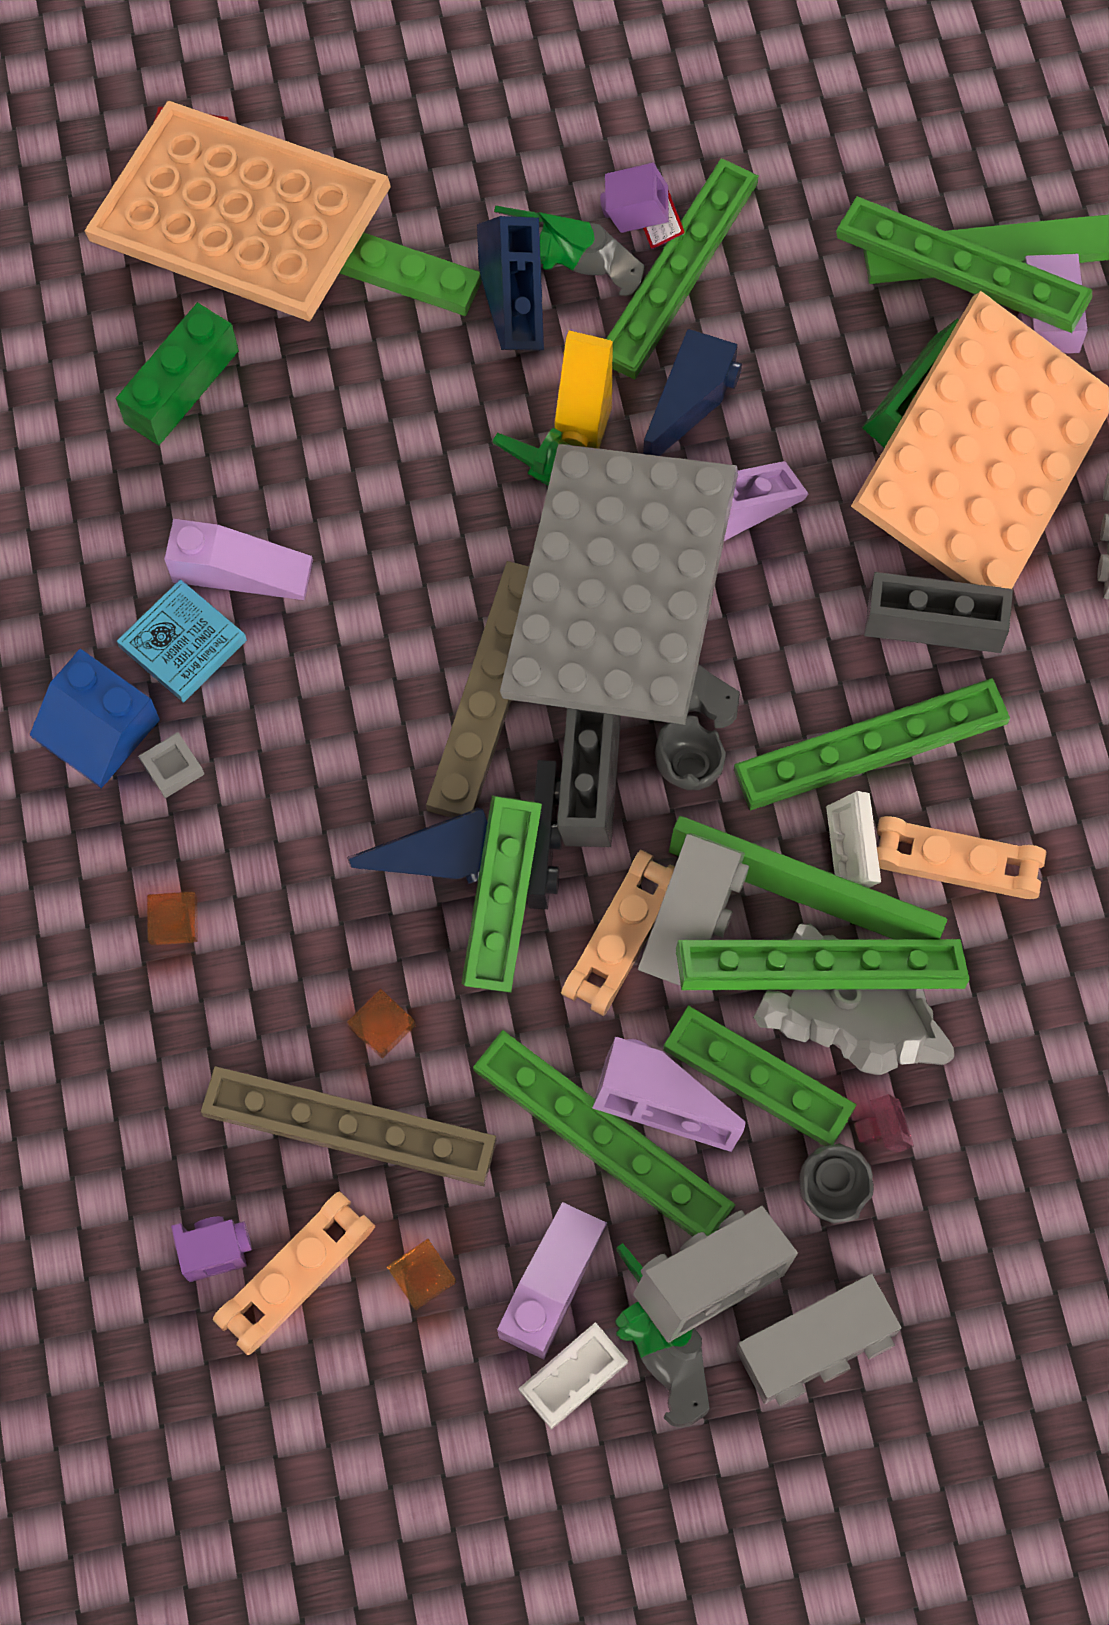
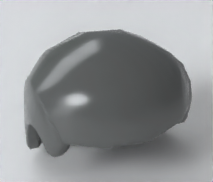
M687 716L685 725L666 723L660 729L654 753L657 769L668 782L687 791L700 790L712 785L721 776L726 758V752L721 740H719L718 732L716 730L709 731L700 726L696 716Z
M841 1143L817 1148L808 1156L800 1170V1196L811 1212L821 1219L833 1224L853 1221L859 1218L862 1208L873 1196L874 1183L872 1181L871 1166L861 1152Z

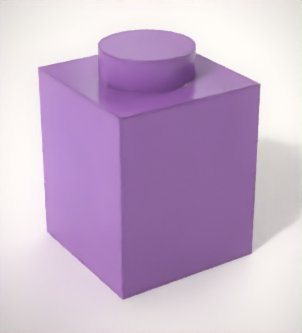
M654 163L605 174V192L601 193L600 196L602 211L606 218H611L621 233L669 222L668 184Z

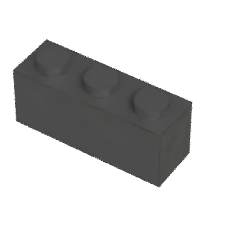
M874 572L868 599L864 636L1001 653L1010 628L1013 589Z
M567 708L557 827L565 846L611 847L621 723L620 715Z

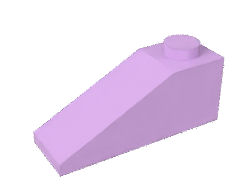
M785 461L738 470L724 541L805 500L808 492Z
M173 519L164 558L173 583H177L181 579L187 585L305 600L313 558L310 555L221 525Z
M615 1037L604 1062L593 1109L732 1152L744 1131L746 1122L663 1051L651 1048L640 1040H625Z
M562 1202L521 1278L497 1329L499 1339L543 1360L545 1359L607 1226V1222Z

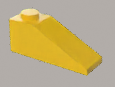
M568 330L565 342L555 415V429L562 432V439L569 445L599 449L612 410L613 341Z

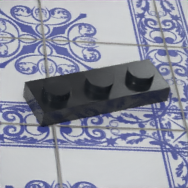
M538 760L534 802H539L542 806L527 892L530 909L548 910L549 895L558 894L559 866H552L553 849L561 850L563 842L557 827L558 821H556L561 778L559 777L556 761Z

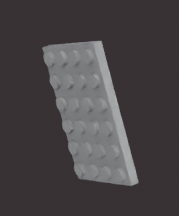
M558 444L500 688L502 698L685 725L738 477L737 465Z

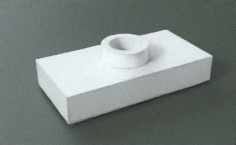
M856 791L826 806L834 873L836 876L870 888L881 883L870 793Z
M595 1322L518 1389L552 1430L626 1366L628 1360Z

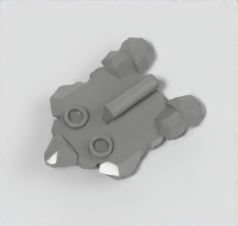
M811 923L799 924L791 940L839 939L834 935L822 936ZM924 989L794 990L791 997L780 991L767 990L753 1017L759 1027L779 1029L787 1038L806 1042L810 1038L812 1041L825 1047L834 1044L841 1049L843 1057L849 1059L860 1071L877 1076L898 1068V1063L901 1065L914 1063L945 1065L954 1058V1047L933 1020V1011L926 1003Z

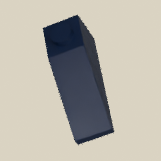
M498 216L477 224L478 266L501 350H544L539 218Z
M687 329L645 435L643 454L655 456L663 454L722 403L727 387L735 389L742 369V363L736 362L738 344Z
M477 808L348 856L347 860L351 868L453 879L466 877L468 884L478 881L488 822L483 809Z

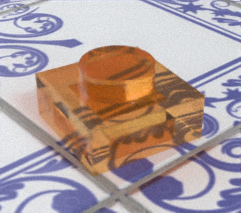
M195 892L147 895L148 941L150 945L198 942L197 896Z
M382 989L347 1021L348 1027L382 1059L416 1026L415 1020Z
M426 1239L387 1266V1269L415 1311L457 1283L429 1239Z

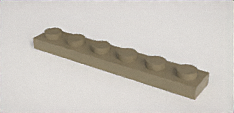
M510 561L506 562L426 803L428 812L453 818L477 808L511 700L502 698L500 688L529 566Z
M216 1066L214 1067L201 1109L203 1117L485 1187L497 1141L495 1135Z

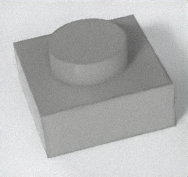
M178 732L138 756L164 798L204 775L202 767Z

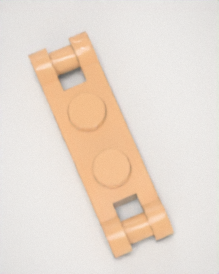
M884 816L879 819L877 834L881 837L877 853L880 869L1024 899H1036L1039 897L1041 881L1037 879L1039 868L1044 867L1046 850L1034 845L1017 846L906 823L904 820L896 817ZM899 842L912 844L910 855L897 851ZM1006 863L1020 866L1019 875L1015 877L1004 875Z
M639 850L635 856L629 872L561 991L562 995L573 1001L578 997L591 1004V1010L602 1016L609 1010L651 934L675 868L671 864L666 868L654 862V856L643 850ZM644 877L658 884L653 895L639 888ZM591 972L606 979L601 988L587 981Z
M341 1191L335 1193L307 1225L234 1298L226 1302L214 1315L213 1321L223 1331L229 1329L239 1339L237 1346L246 1355L252 1354L374 1230L375 1225L365 1215L359 1217L349 1207L351 1201ZM335 1222L346 1231L337 1243L326 1233ZM253 1304L264 1314L254 1325L243 1315Z

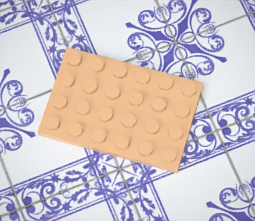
M167 101L88 224L85 233L90 242L310 322L391 186L386 175Z
M980 291L970 300L851 507L953 581L1012 589L1109 414V387Z

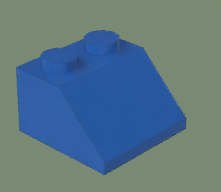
M79 649L50 682L30 736L102 789L160 721V718L151 698L88 653Z

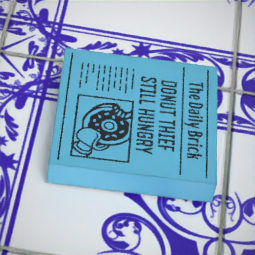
M180 579L117 640L120 649L184 703L247 639L245 633Z

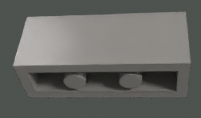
M692 833L687 834L639 964V971L681 986L676 956L678 940H714L715 935L721 938L724 937L733 911L725 908L732 890L740 893L749 870V866L742 863L745 855L744 852Z
M763 1206L746 1215L741 1210L725 1219L720 1224L719 1230L709 1236L704 1232H700L691 1237L682 1245L680 1252L669 1258L665 1254H661L649 1261L641 1269L643 1276L633 1295L669 1343L783 1277L798 1252Z
M870 1274L739 1342L736 1352L763 1403L766 1404L776 1399L779 1406H782L806 1393L803 1386L804 1383L818 1376H821L823 1382L826 1383L850 1370L851 1368L847 1361L865 1352L869 1360L895 1346L892 1337L896 1336L902 1327L874 1276Z

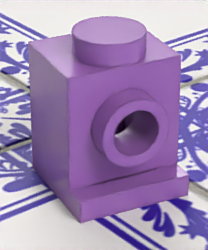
M216 1216L196 1222L194 1224L195 1230L187 1231L181 1223L171 1226L181 1272L189 1282L247 1267L244 1252L251 1251L252 1246L245 1221L235 1224L232 1219L224 1221L222 1216Z

